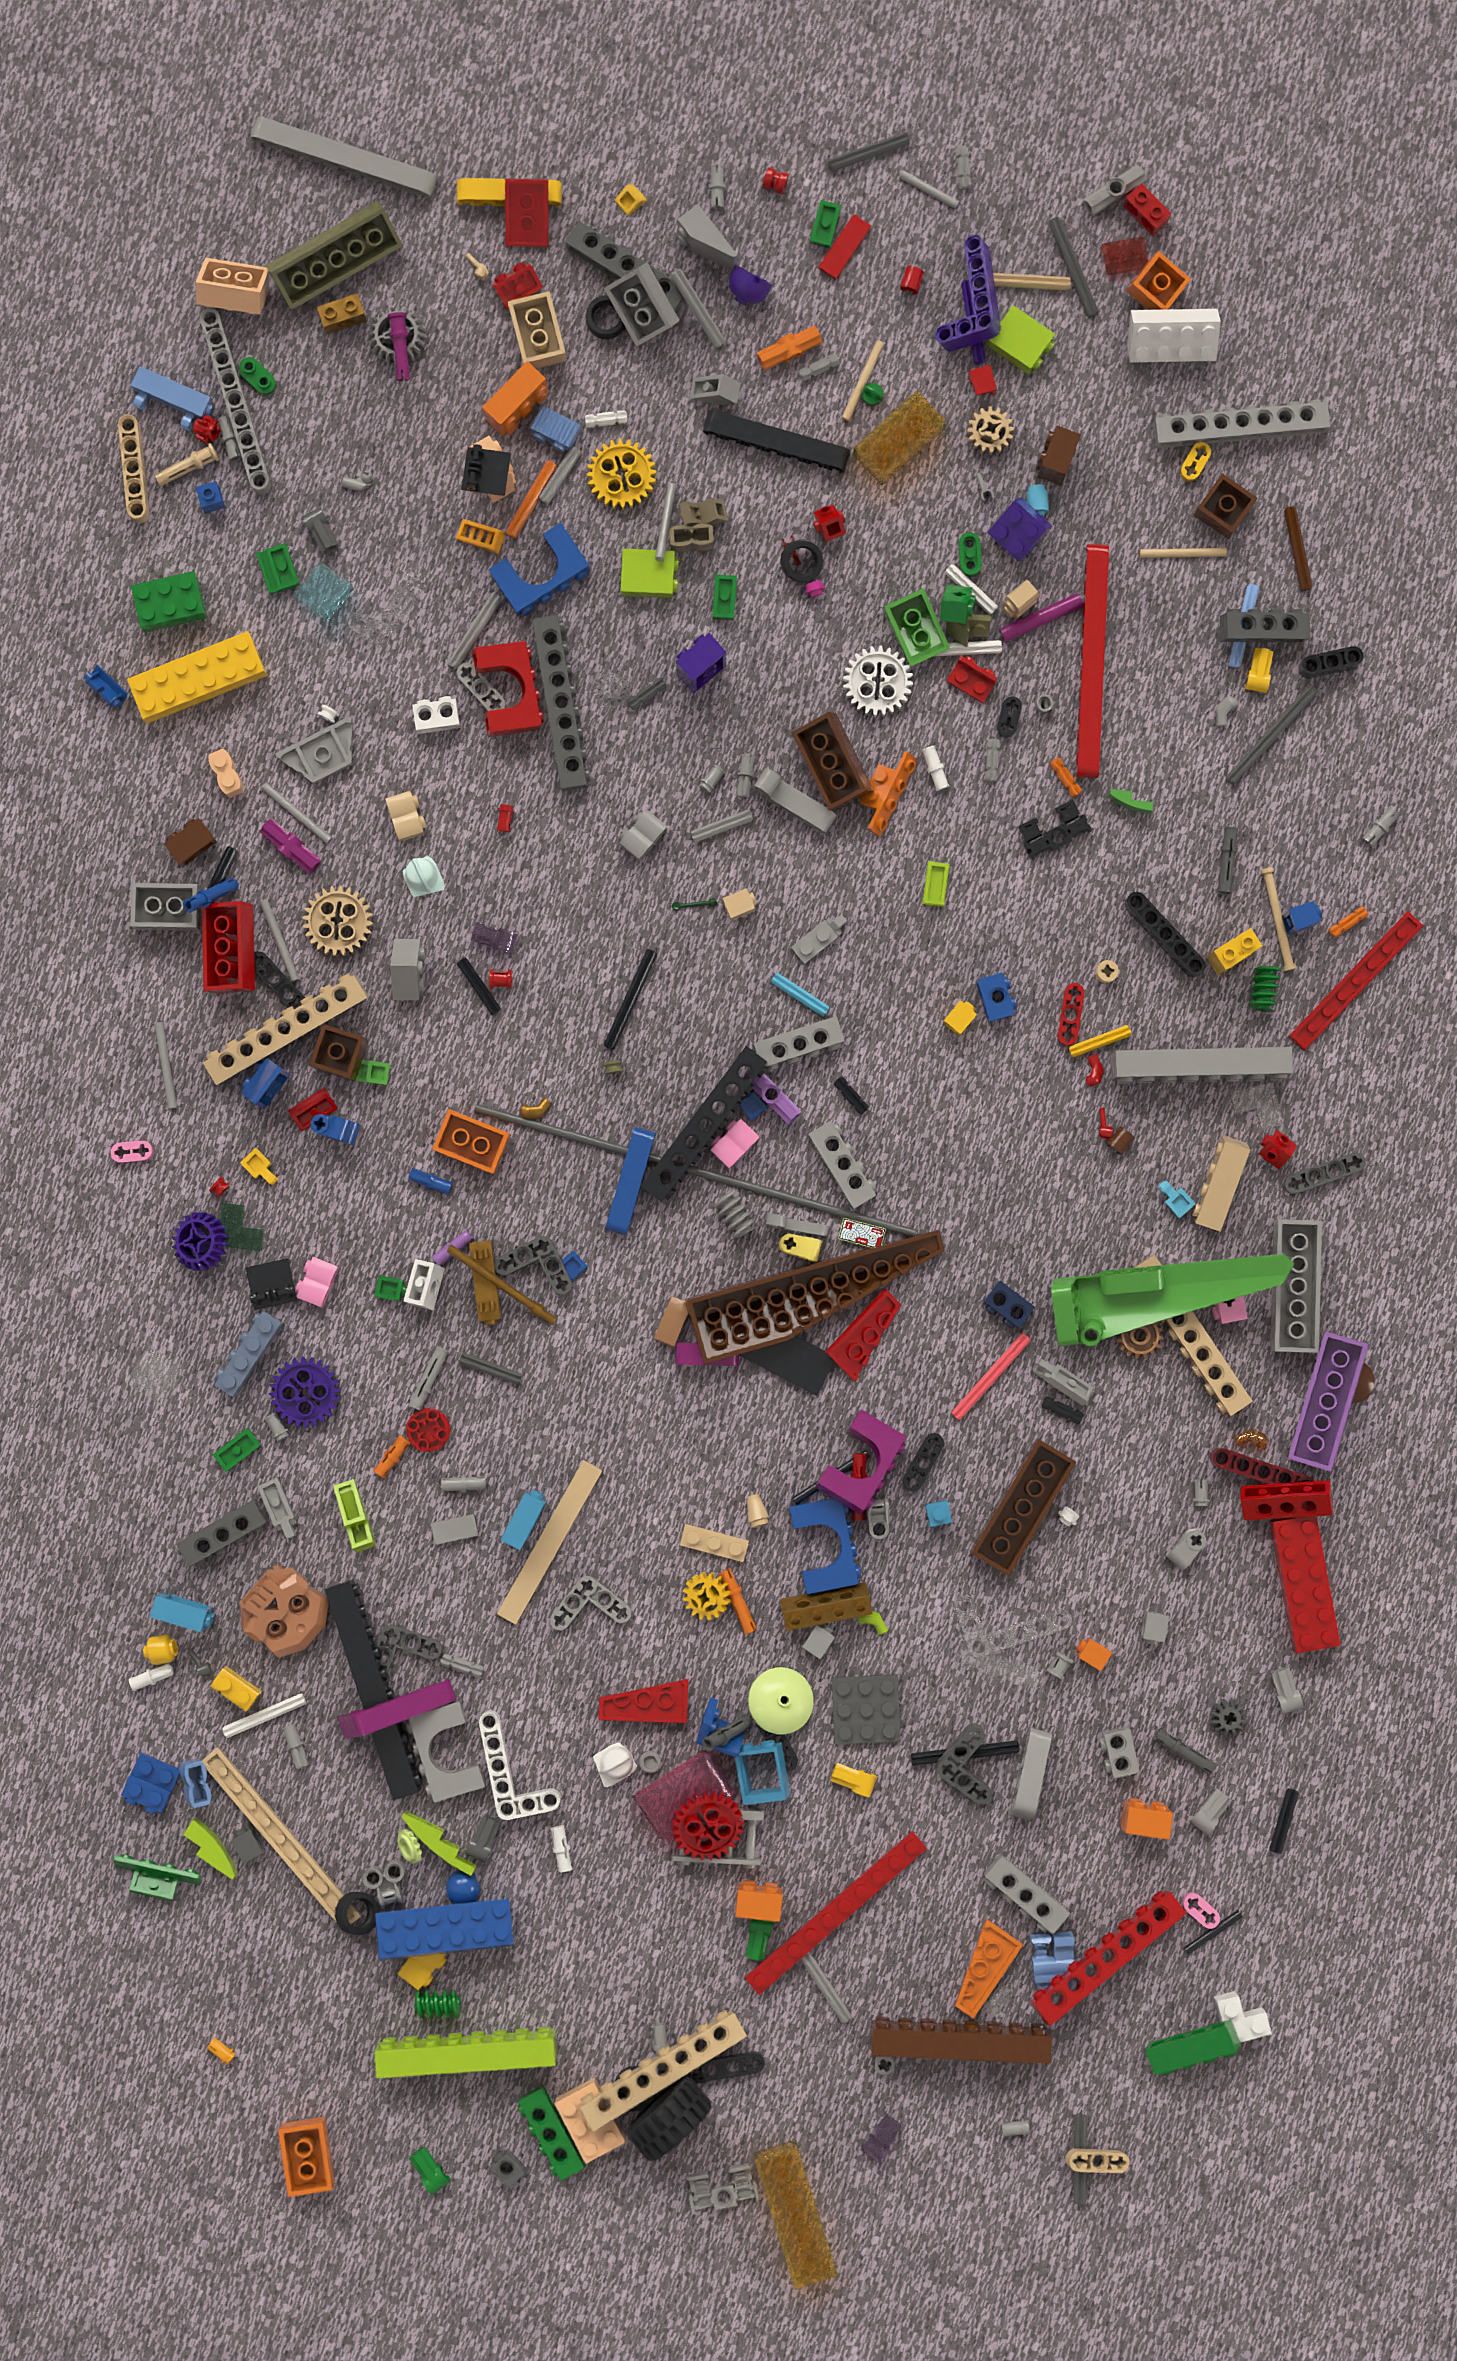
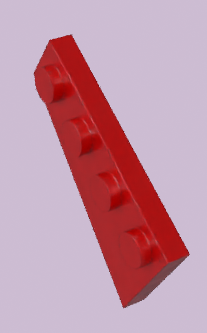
M886 1289L880 1292L825 1351L854 1382L858 1380L859 1372L863 1366H866L870 1359L868 1358L874 1347H877L881 1340L879 1338L884 1330L889 1327L901 1306L897 1299Z
M689 1679L599 1697L598 1720L687 1724Z

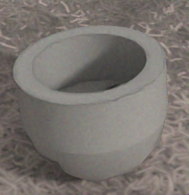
M1047 694L1040 695L1035 700V709L1042 713L1049 711L1053 707L1052 698ZM1041 699H1043V708H1041Z

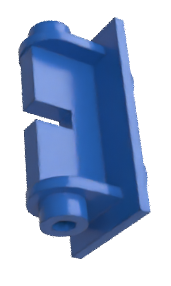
M97 664L92 674L88 672L84 676L85 683L95 692L101 690L100 696L110 707L113 706L120 709L128 693Z

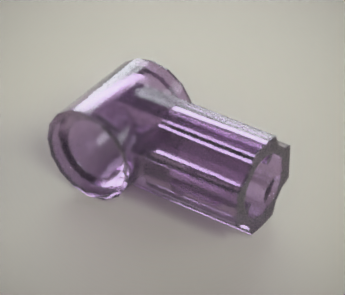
M477 922L474 926L471 940L492 947L495 951L500 950L507 955H511L518 934Z
M886 2114L873 2134L870 2133L868 2135V2141L866 2144H862L860 2150L880 2163L886 2156L890 2148L889 2145L902 2128V2125Z

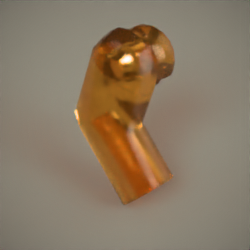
M1248 1429L1234 1436L1237 1446L1250 1441L1255 1443L1258 1448H1264L1268 1443L1267 1436L1254 1429Z

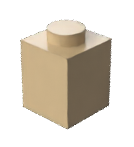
M747 888L722 898L731 921L755 911L754 905L757 904L753 892L748 893Z

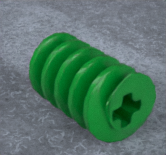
M1266 965L1254 968L1253 972L1257 976L1252 977V981L1257 984L1251 986V990L1255 993L1250 994V998L1254 1000L1249 1002L1248 1006L1261 1012H1275L1270 1009V1006L1277 1005V1002L1271 1000V998L1277 997L1278 994L1273 992L1272 989L1279 988V985L1273 982L1280 979V976L1276 975L1275 972L1282 971V968Z
M416 1990L415 2015L418 2012L420 2019H423L425 2013H427L429 2019H432L434 2012L438 2019H441L443 2012L447 2019H450L452 2012L456 2019L460 2017L461 1992L459 1996H456L455 1990H452L450 1996H447L446 1990H443L441 1996H438L437 1990H434L432 1996H430L428 1990H425L424 1995L421 1996L419 1990Z

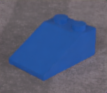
M268 1058L265 1061L261 1060L255 1067L257 1072L252 1078L248 1077L245 1080L241 1092L251 1102L264 1110L291 1075Z

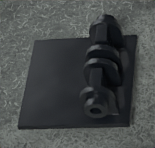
M474 444L473 447H467L461 490L505 496L511 453L482 449V446Z
M288 1258L245 1267L251 1292L250 1301L251 1304L253 1303L254 1310L297 1301Z

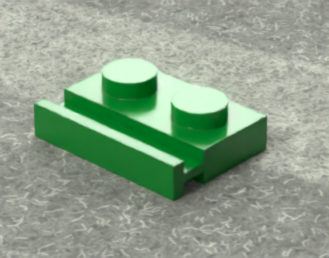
M286 543L265 549L262 552H256L270 595L300 585Z

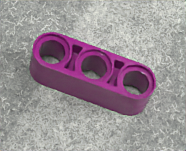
M676 1342L675 1364L739 1366V1354L704 1364L697 1343Z

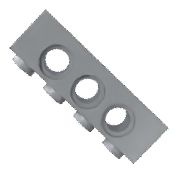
M837 1016L753 1043L755 1052L767 1061L765 1066L768 1067L767 1072L778 1069V1064L787 1062L788 1065L799 1062V1057L808 1055V1058L820 1055V1051L827 1048L829 1052L841 1048V1044L845 1040ZM817 1033H823L826 1036V1042L818 1044L815 1042L814 1036ZM796 1040H803L806 1047L804 1050L798 1051L794 1048L793 1043ZM780 1046L784 1048L785 1055L780 1058L775 1057L772 1052L773 1049Z
M829 1121L809 1133L808 1137L854 1210L875 1197L876 1194L874 1192L877 1188L871 1179L867 1180L863 1173L866 1170L860 1160L857 1162L851 1155L854 1153V1150L849 1142L844 1143L840 1137L843 1132L837 1123L833 1125ZM829 1140L837 1141L839 1147L836 1151L832 1152L827 1149L826 1143ZM842 1158L847 1159L850 1167L847 1170H841L837 1164L838 1160ZM852 1177L859 1178L861 1181L860 1188H851L849 1179Z
M1001 1853L983 1873L987 1878L985 1882L995 1890L998 1887L1003 1891L1002 1897L1011 1904L1016 1902L1021 1907L1019 1911L1028 1919L1031 1916L1038 1921L1036 1925L1045 1933L1049 1930L1054 1934L1070 1915V1912ZM1005 1876H1013L1014 1882L1012 1885H1003L1002 1881ZM1023 1890L1031 1892L1028 1900L1020 1899L1019 1896ZM1041 1904L1048 1906L1047 1912L1043 1915L1037 1913V1907Z

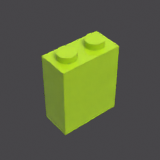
M1012 305L1000 322L1001 330L999 334L988 340L987 347L1027 374H1030L1032 370L1037 371L1043 360L1041 357L1045 352L1049 354L1054 347L1055 333Z
M623 549L621 596L673 598V592L678 590V579H674V571L679 570V558H675V551H665L664 561L660 562L655 560L657 550Z

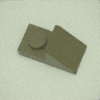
M972 614V616H968L966 624L946 622V633L967 647L969 637L989 638L991 615Z

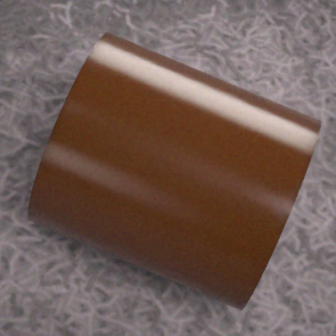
M1120 1126L1106 1144L1109 1147L1115 1148L1117 1154L1122 1156L1135 1137Z

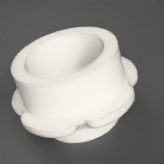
M1065 1506L1062 1511L1058 1512L1060 1515L1059 1520L1065 1525L1077 1524L1076 1521L1079 1515L1069 1507Z

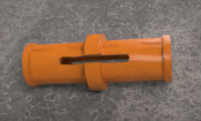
M399 1435L392 1447L384 1452V1457L373 1470L385 1478L395 1463H399V1458L411 1443Z

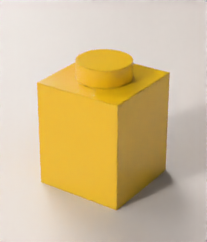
M960 1000L942 1023L960 1036L977 1014L974 1012L976 1008L969 1002L965 1001L963 1003Z

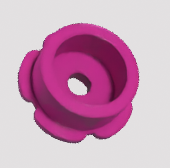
M821 580L811 582L805 585V594H810L811 598L822 595V590L826 587L823 586Z

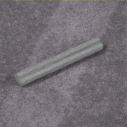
M677 269L670 275L714 347L717 348L724 344V337L683 271Z
M491 593L449 659L448 664L452 668L458 669L501 603L502 599L496 593Z
M808 1952L800 1960L843 2024L848 2022L852 2018L850 2012L811 1953Z

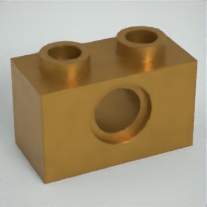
M358 293L317 307L326 335L367 321Z

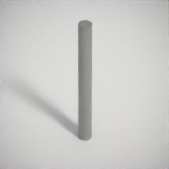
M668 483L655 557V560L660 562L664 561L676 490V484Z
M267 782L263 784L261 789L317 837L326 844L331 841L332 837L272 786Z
M264 899L259 903L291 982L297 981L299 976L268 899Z
M157 1022L154 1024L168 1109L177 1108L164 1025L163 1022Z

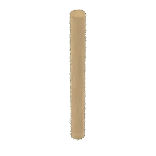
M879 340L876 341L841 417L843 420L850 421L862 391L882 351L884 343Z
M1226 548L1140 549V558L1226 557L1227 555Z

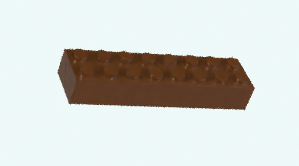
M878 2016L876 2020H871L870 2050L872 2056L1051 2064L1052 2035L1049 2029L1044 2028V2024L1032 2023L1031 2027H1022V2023L1010 2022L1009 2026H1000V2022L988 2021L987 2025H978V2022L973 2020H966L965 2024H956V2021L951 2019H944L942 2023H934V2020L929 2018H922L920 2022H911V2018L900 2017L898 2021H889V2017Z

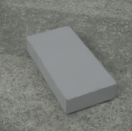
M474 1514L431 1523L435 1545L479 1535Z

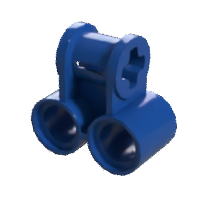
M322 1114L313 1117L311 1129L315 1133L335 1139L336 1141L355 1145L360 1127L359 1123L337 1116L330 1117Z

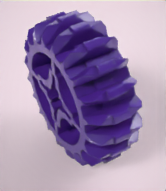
M194 1212L191 1216H184L185 1221L178 1222L180 1228L174 1229L177 1233L176 1236L172 1237L176 1241L172 1248L177 1249L174 1256L179 1257L178 1262L185 1264L186 1268L193 1269L194 1271H207L209 1267H216V1262L222 1261L221 1255L227 1254L224 1250V1247L229 1246L225 1242L229 1235L224 1234L227 1228L221 1225L222 1221L220 1219H217L213 1214H207V1212ZM205 1226L208 1228V1230H209V1232H210L211 1235H208V1232H207V1229H205ZM190 1247L193 1249L194 1254H196V1257L192 1254Z

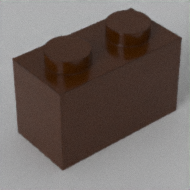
M199 818L188 821L182 831L172 833L167 837V842L164 843L182 868L217 842Z

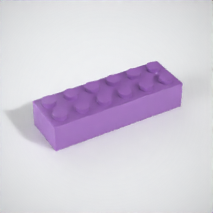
M1325 1331L1288 1459L1328 1471L1333 1470L1369 1344Z

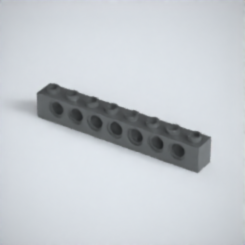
M558 615L532 619L561 790L566 792L588 788L587 782H590L591 779L589 768L584 769L583 761L587 760L585 747L581 748L580 740L583 739L582 727H577L576 718H580L578 705L573 706L572 697H576L575 686L570 684L568 677L573 676L571 663H566L565 655H569L567 642H562L561 634H565L564 622L559 621ZM548 636H555L557 638L554 644L550 645L545 642ZM552 657L561 659L560 663L556 666L549 664V660ZM556 678L564 680V684L560 687H556L552 683ZM565 699L568 701V704L564 708H559L556 706L557 701ZM563 720H569L572 724L570 728L562 729L560 723ZM572 741L575 743V747L572 750H566L563 748L565 742ZM571 762H576L579 765V768L574 772L567 769L568 764Z

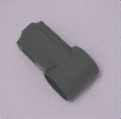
M321 507L302 516L309 533L315 538L322 554L328 553L339 546L338 541L328 526L329 522Z
M484 1814L465 1854L485 1863L501 1821Z

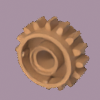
M1159 1321L1118 1334L1119 1338L1115 1342L1122 1344L1119 1350L1126 1349V1356H1130L1133 1353L1134 1359H1138L1139 1354L1142 1355L1143 1359H1146L1148 1352L1154 1355L1153 1349L1160 1348L1161 1346L1158 1344V1341L1164 1338L1159 1336V1332L1163 1331V1328L1157 1327ZM1137 1329H1141L1144 1332V1339L1140 1342L1134 1338V1332Z

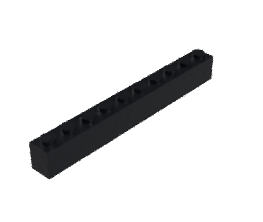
M354 1579L326 1588L325 1592L363 1709H368L394 1699V1691L392 1688L389 1689L386 1681L389 1680L387 1670L380 1665V1659H382L379 1646L375 1647L373 1638H375L372 1625H368L366 1619L368 1617L366 1605L361 1604L359 1584L355 1583ZM400 1722L372 1732L371 1734L393 1801L418 1793L423 1785L422 1777L419 1772L416 1773L414 1767L416 1759L414 1753L409 1751L407 1745L409 1737L406 1730H402Z

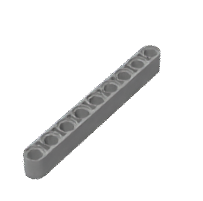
M257 117L250 137L255 143L259 141L264 143V146L273 149L280 148L285 150L284 152L295 156L299 154L305 156L304 159L316 163L320 161L325 163L326 166L335 169L342 168L347 173L356 176L360 174L366 176L365 179L378 183L381 181L386 183L387 186L396 189L403 188L408 193L417 196L421 194L426 196L427 199L431 198L438 178L430 171L265 117Z
M206 308L200 314V321L246 473L254 492L264 495L270 491L271 481L225 329L218 312L213 308ZM209 318H216L213 324L206 323ZM215 338H222L221 343L213 344ZM228 358L226 364H219L220 359ZM228 378L235 379L231 385H226L225 381ZM233 399H241L238 405H231ZM241 418L247 419L243 426L237 425ZM246 439H253L251 445H243ZM253 459H259V463L256 466H250L249 463ZM259 479L266 480L263 486H255Z

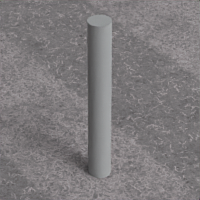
M902 171L900 179L956 209L959 204L958 200L908 172Z

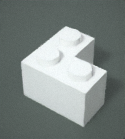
M1235 1991L1214 1996L1220 2022L1231 2019L1240 2042L1272 2034L1267 2014L1262 2007L1243 2012L1239 1996Z

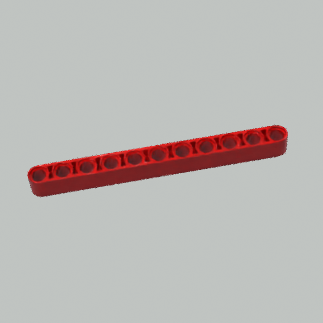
M1087 544V559H1085L1086 581H1084L1085 602H1083L1084 623H1082L1083 644H1081L1082 666H1080L1081 687H1079V701L1081 702L1078 709V723L1080 724L1077 731V744L1079 746L1076 753V765H1078L1076 777L1098 778L1109 545Z

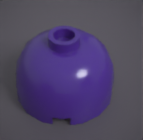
M738 265L734 266L729 278L730 290L736 295L734 300L745 306L747 302L757 304L763 301L773 286L768 281Z

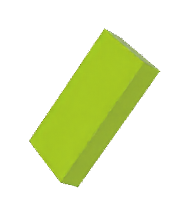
M928 861L922 905L944 907L950 864Z

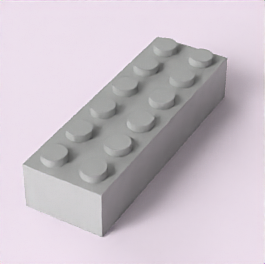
M1273 1220V1255L1285 1254L1294 1263V1266L1282 1285L1272 1287L1270 1351L1319 1353L1322 1221Z

